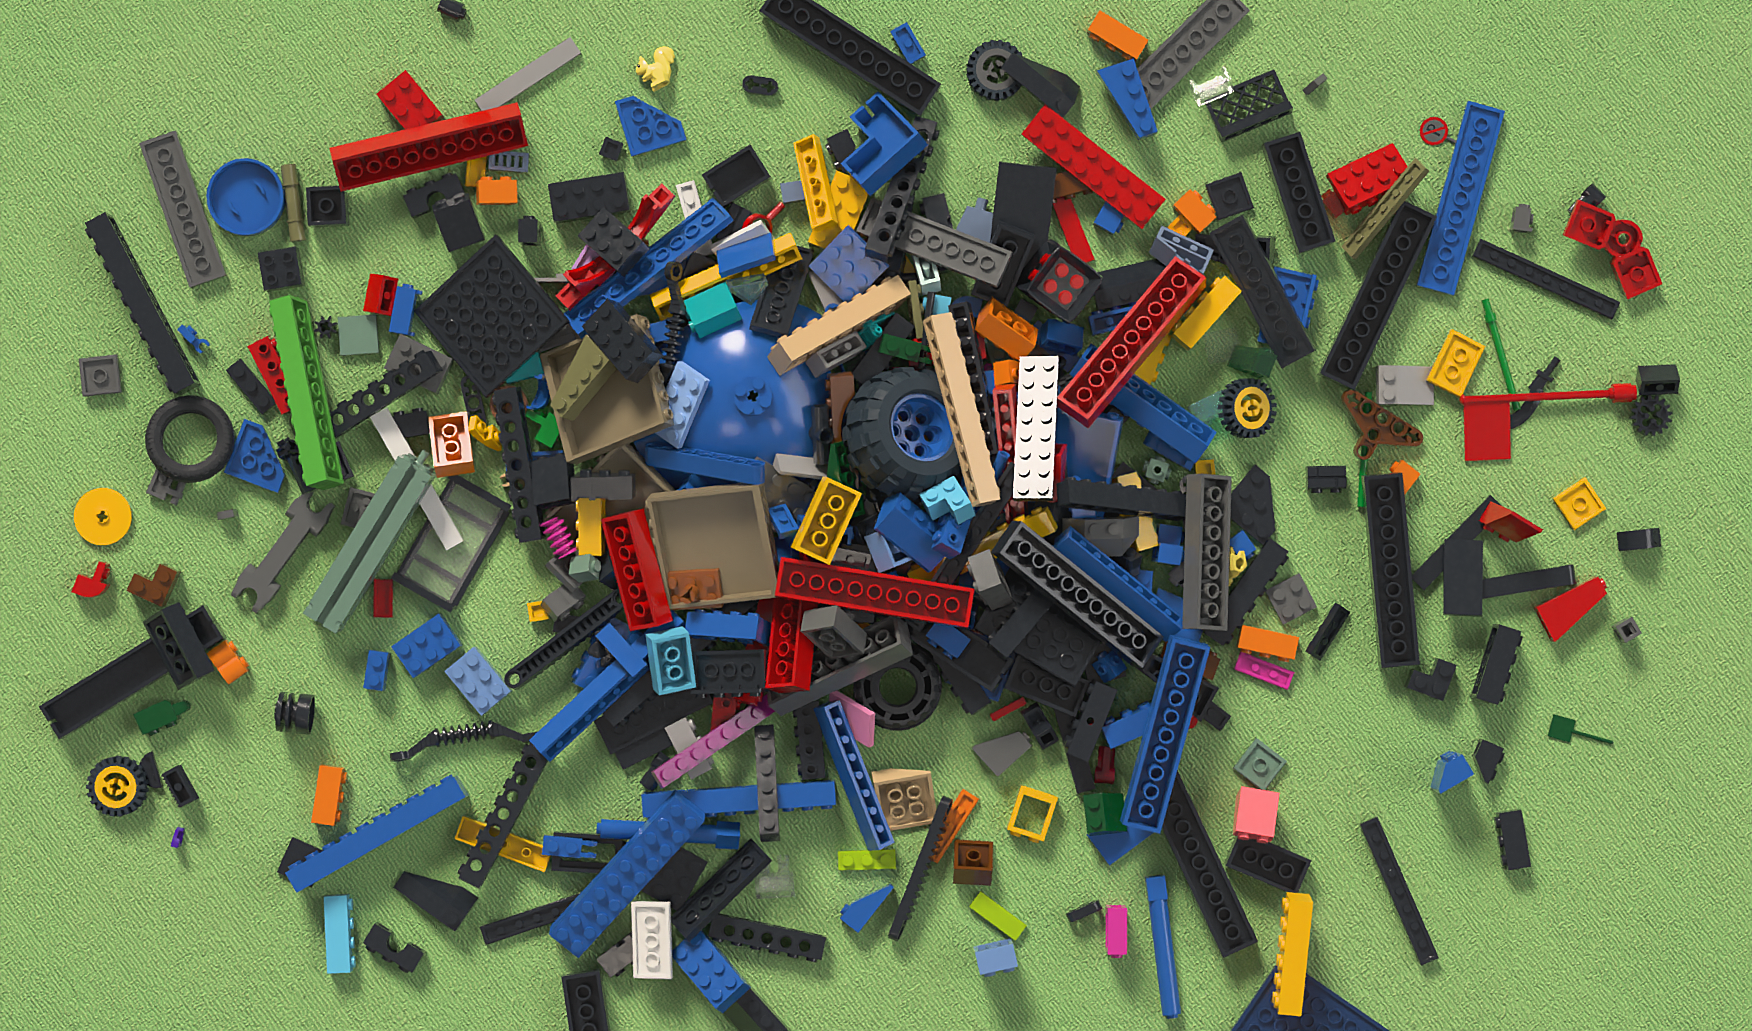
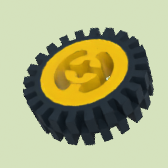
M1255 378L1231 381L1232 384H1227L1225 386L1227 389H1223L1221 392L1224 397H1219L1218 400L1223 402V405H1218V409L1223 410V413H1218L1219 418L1224 417V420L1220 421L1222 425H1227L1224 429L1231 431L1230 434L1238 438H1253L1264 435L1266 433L1265 430H1270L1271 428L1269 423H1274L1275 421L1271 416H1276L1277 411H1272V407H1277V403L1271 402V400L1276 399L1274 395H1269L1272 392L1271 388H1266L1267 384L1265 382L1261 383V380ZM1246 395H1248L1252 400H1242V399H1243ZM1252 416V418L1249 421H1246L1243 418Z
M122 756L106 758L97 763L95 768L91 769V775L87 777V781H89L86 785V789H89L87 796L91 797V804H95V809L101 810L102 814H109L112 817H119L136 811L138 807L142 806L143 800H146V792H149L147 787L149 779L146 780L145 776L147 773L142 771L143 767L137 765V761L134 759L130 760L129 757ZM112 773H120L127 778V780L125 778L120 779V777H116L109 780L108 777ZM115 783H118V786H121V789L117 790ZM108 792L111 795L116 793V796L126 792L127 796L122 800L112 798Z

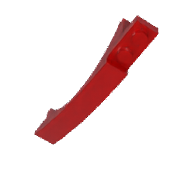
M662 183L649 196L645 194L628 229L643 240L671 204L675 195ZM599 256L582 267L567 270L563 276L569 283L556 295V298L570 311L596 285L600 286L615 269Z

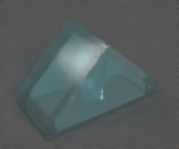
M764 273L729 279L726 280V284L731 293L752 305L768 286V281Z

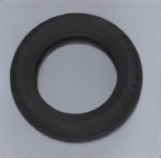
M194 395L176 397L161 405L152 415L145 434L146 450L152 464L166 477L184 483L201 482L219 473L228 463L235 442L233 425L226 412L215 402ZM188 413L206 417L213 423L217 432V443L212 454L206 460L194 465H184L175 462L166 454L163 446V435L168 424L176 417Z

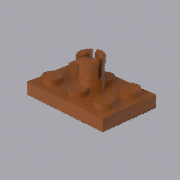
M719 568L678 570L667 573L668 585L672 594V604L680 602L689 604L698 600H714L723 596ZM724 603L670 610L721 608L724 606Z

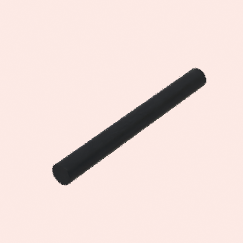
M928 291L924 320L933 315L936 292ZM923 326L921 343L922 345L929 347L925 328ZM920 350L919 357L927 358L928 352ZM919 362L918 368L926 369V363Z

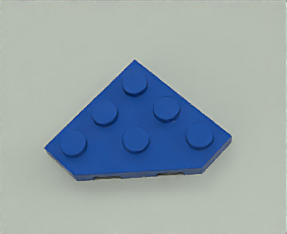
M635 96L615 101L631 157L687 141L682 123L676 118L667 115Z
M244 419L224 473L279 493L285 473L263 425Z

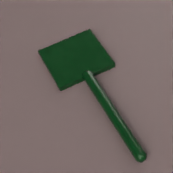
M1553 714L1548 737L1570 742L1573 733L1609 744L1614 743L1612 740L1573 730L1576 720Z

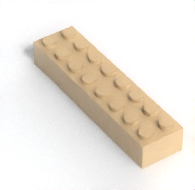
M899 275L893 278L887 277L881 282V285H873L866 290L867 293L855 295L851 302L847 303L844 301L836 307L835 311L828 310L819 320L814 318L807 323L806 327L802 328L800 326L792 332V335L788 337L784 335L776 341L777 344L770 348L771 352L767 356L778 374L781 376L808 360L817 351L855 331L858 332L863 329L862 325L867 321H876L882 314L888 315L897 310L911 294Z

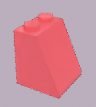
M1241 786L1235 800L1233 836H1237L1241 840L1256 839L1259 843L1271 842L1274 838L1280 793Z

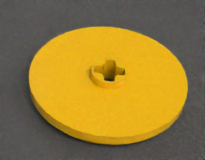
M96 488L85 493L79 499L74 510V523L77 531L85 540L96 545L116 543L126 535L132 522V511L126 498L119 492L109 488ZM105 511V515L108 518L101 522V518H98V515Z

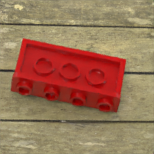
M1391 143L1327 173L1326 178L1344 205V213L1346 215L1351 213L1354 215L1365 206L1371 207L1375 205L1408 166L1395 145Z

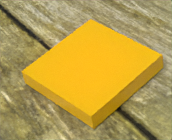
M1586 477L1552 498L1573 530H1576L1606 510V507Z

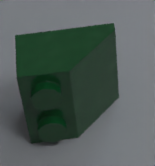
M1123 793L1083 795L1087 834L1089 836L1128 832L1127 826L1123 825L1120 821L1124 807Z

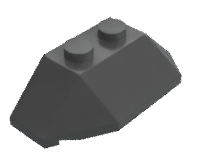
M1139 516L1062 518V532L1071 526L1108 557L1122 556L1139 536Z

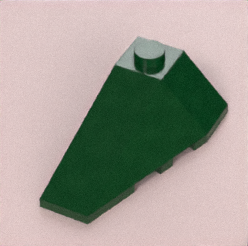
M843 441L831 444L827 477L862 493L861 489L856 487L855 480L857 477L855 473L851 472L850 464L847 460V455L849 454ZM863 494L857 503L851 519L866 514Z

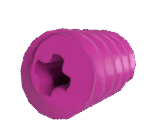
M557 516L542 523L540 527H547L543 534H550L546 540L553 541V543L549 547L556 548L557 550L553 555H559V558H562L577 549L576 547H570L574 540H567L571 534L564 533L568 527L561 526L564 519H557L559 517Z

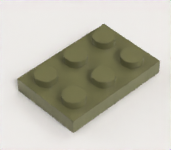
M916 280L908 281L905 286L911 293L907 298L910 323L915 326L912 339L922 338L924 324L922 323L921 316L924 315V308L922 303L919 304V296H921L920 284L917 285Z

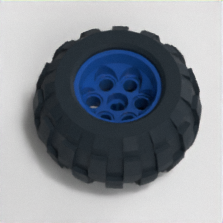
M914 367L894 368L893 370L879 373L857 390L855 397L850 401L844 419H847V424L843 427L842 439L843 443L848 447L849 455H847V460L851 468L856 467L861 474L860 480L869 489H878L881 496L885 498L901 492L913 503L922 502L920 493L952 476L955 477L957 482L962 478L963 473L935 372L927 369L915 371ZM898 414L902 417V421L899 420ZM915 450L918 451L919 456L915 454Z

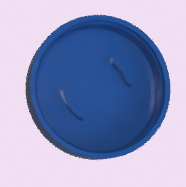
M249 158L235 159L221 166L212 176L207 188V206L213 219L225 230L240 236H255L266 232L278 222L285 207V191L280 177L266 164Z

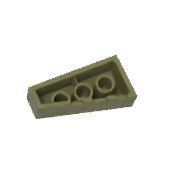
M585 335L550 404L561 418L572 421L576 419L617 369L589 335Z

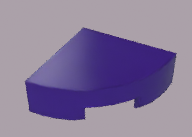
M183 827L176 828L170 847L178 848L182 846L185 832Z

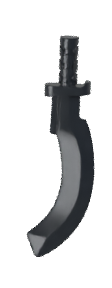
M1554 356L1543 372L1539 369L1536 371L1537 377L1528 387L1530 389L1529 393L1544 392L1542 388L1547 381L1553 382L1554 378L1549 376L1561 361L1559 358ZM1525 401L1521 409L1510 415V429H1514L1528 420L1538 407L1540 401Z

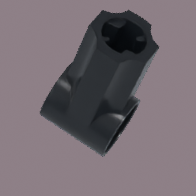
M1592 183L1582 192L1578 200L1597 207L1606 196ZM1576 201L1567 210L1569 215H1571Z
M660 751L652 760L650 768L639 783L653 792L658 783L651 772L671 758Z

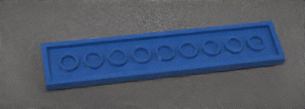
M1467 101L1435 215L1437 218L1430 233L1416 286L1454 296L1505 113L1504 110Z
M713 197L649 247L650 249L625 277L616 272L580 300L570 311H566L564 315L570 321L568 324L582 339L586 334L588 335L582 325L606 299L619 302L622 307L665 275L664 269L669 261L681 263L682 260L733 222V218Z

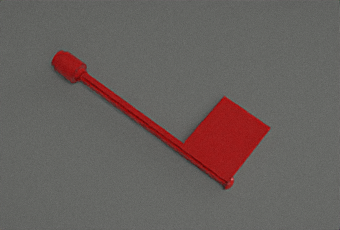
M1631 383L1611 384V388H1608V390L1464 396L1462 394L1460 396V404L1463 405L1464 461L1511 459L1510 402L1608 398L1611 399L1612 403L1632 402V400L1637 399L1636 385H1631Z

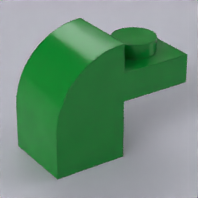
M528 410L526 417L542 425L535 439L553 448L560 436L555 415L549 412L547 417L544 418L545 413L539 410Z

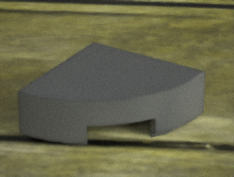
M1322 73L1303 89V92L1306 95L1312 93L1327 80L1325 74Z

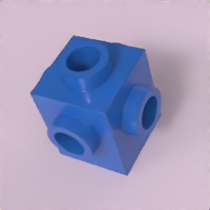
M1106 650L1096 656L1098 660L1092 664L1104 683L1117 677L1127 669L1119 655L1113 650L1108 653Z

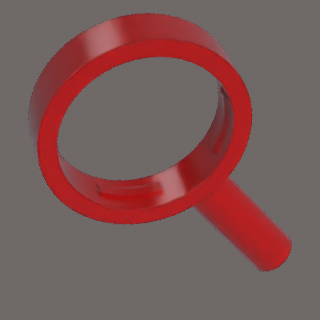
M779 202L766 216L758 213L750 215L744 221L742 229L751 225L754 220L762 218L767 229L772 234L773 227L771 221L785 208V205Z

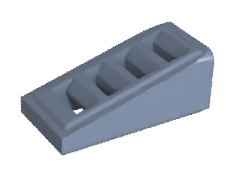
M506 151L489 155L488 169L490 171L528 172L529 153ZM495 156H499L498 166H495ZM503 156H507L506 166H503ZM511 156L515 157L514 167H511ZM519 157H523L522 168H518Z

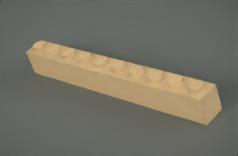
M951 312L931 315L923 320L969 500L972 507L992 504L1000 500V490L996 485L995 471L990 462V452L987 449L985 433L980 424V414L976 408L975 395L971 389L970 376L967 374L965 357L962 355L960 347L961 341L957 336L955 328L956 322Z

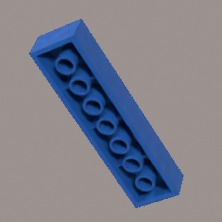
M1092 343L1070 372L1073 378L1098 349ZM1135 374L1109 403L1117 407L1125 416L1134 419L1139 426L1151 431L1156 438H1161L1170 448L1178 450L1187 460L1195 463L1202 456L1217 433Z

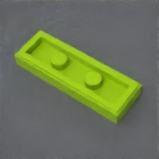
M981 891L969 905L970 908L1015 941L1027 926Z

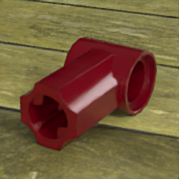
M1099 746L1094 783L1114 785L1116 747L1110 749L1108 746Z

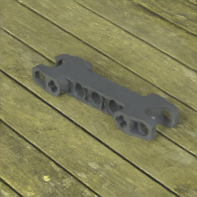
M314 491L304 495L301 494L293 501L285 513L292 521L260 565L256 568L251 563L248 564L238 577L231 596L237 598L246 588L254 589L257 593V601L252 611L255 613H259L266 604L273 600L280 590L281 585L274 580L308 533L317 537L328 524L335 505L329 502L321 512H313L309 507V500Z

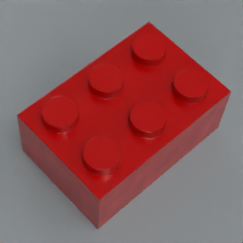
M406 70L376 94L404 129L438 122L444 118V115Z

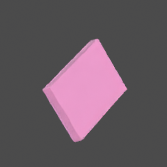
M837 690L830 693L829 701L840 700L855 740L869 748L873 746L875 713Z

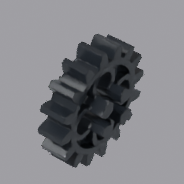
M1647 395L1646 400L1644 397H1640V403H1633L1636 408L1630 409L1634 415L1630 416L1629 419H1634L1635 421L1632 426H1638L1637 432L1643 430L1644 436H1647L1649 432L1651 436H1655L1656 431L1658 434H1662V428H1669L1666 423L1672 422L1668 415L1673 413L1667 411L1670 404L1664 405L1665 399L1659 401L1658 395H1655L1653 399L1651 395ZM1656 404L1659 405L1660 410L1653 413L1652 416L1660 418L1661 424L1657 425L1655 419H1649L1647 421L1648 425L1646 427L1643 426L1642 421L1647 419L1649 414L1642 413L1641 407L1645 406L1647 412H1653L1655 410L1654 406Z

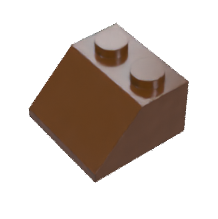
M955 840L953 884L991 886L993 842Z

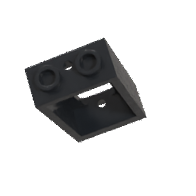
M554 831L553 836L582 838V840L615 845V855L627 843V840L600 838V834L566 831ZM552 856L551 871L599 873L608 863L563 860L561 856Z

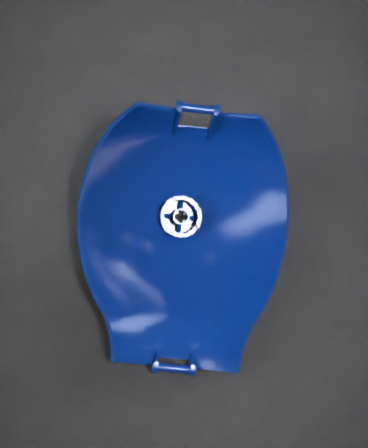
M758 300L736 303L742 319L702 338L698 336L697 332H692L689 324L684 327L683 331H678V334L683 336V338L677 339L682 346H677L675 349L681 351V353L674 354V356L710 380L682 447L755 459L757 456L772 465L778 453L814 458L813 440L809 437V430L812 426L811 406L825 404V399L828 398V391H825L824 381L827 379V373H831V371L815 378L806 362H803L780 376L767 358L771 352L770 348L777 344L776 341L780 337L749 330ZM798 304L788 336L792 335L796 328L800 326L802 328L806 327L807 323L812 319L817 318L819 320L822 318V315ZM663 344V346L659 349V351L663 355L667 354L666 352L661 350L662 348L668 347V345ZM660 359L659 363H665V360ZM839 365L840 371L845 372L843 365ZM750 392L758 393L757 401L752 402V399L748 400ZM656 433L634 441L636 450L644 458L646 443L660 442L670 444ZM654 467L676 490L682 481L692 474ZM699 475L710 486L740 483ZM794 476L795 478L801 481L806 480V477Z

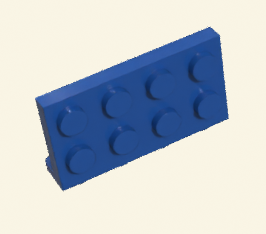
M1274 266L1273 269L1304 328L1308 329L1310 317L1307 316L1309 309H1313L1315 301L1312 298L1313 291H1317L1319 280H1316L1317 275ZM1260 329L1257 342L1268 344Z
M613 618L609 622L630 646L643 635L639 630L630 631L628 624L617 618ZM595 633L590 639L589 643L591 645L597 641ZM585 650L580 660L582 662L579 668L576 667L572 673V682L585 689L607 667L602 668L600 665L601 658L592 657Z

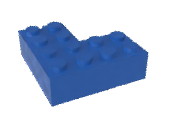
M879 92L875 93L865 102L873 112V117L863 106L850 116L851 120L868 139L841 163L850 176L869 196L873 195L928 145L919 132Z

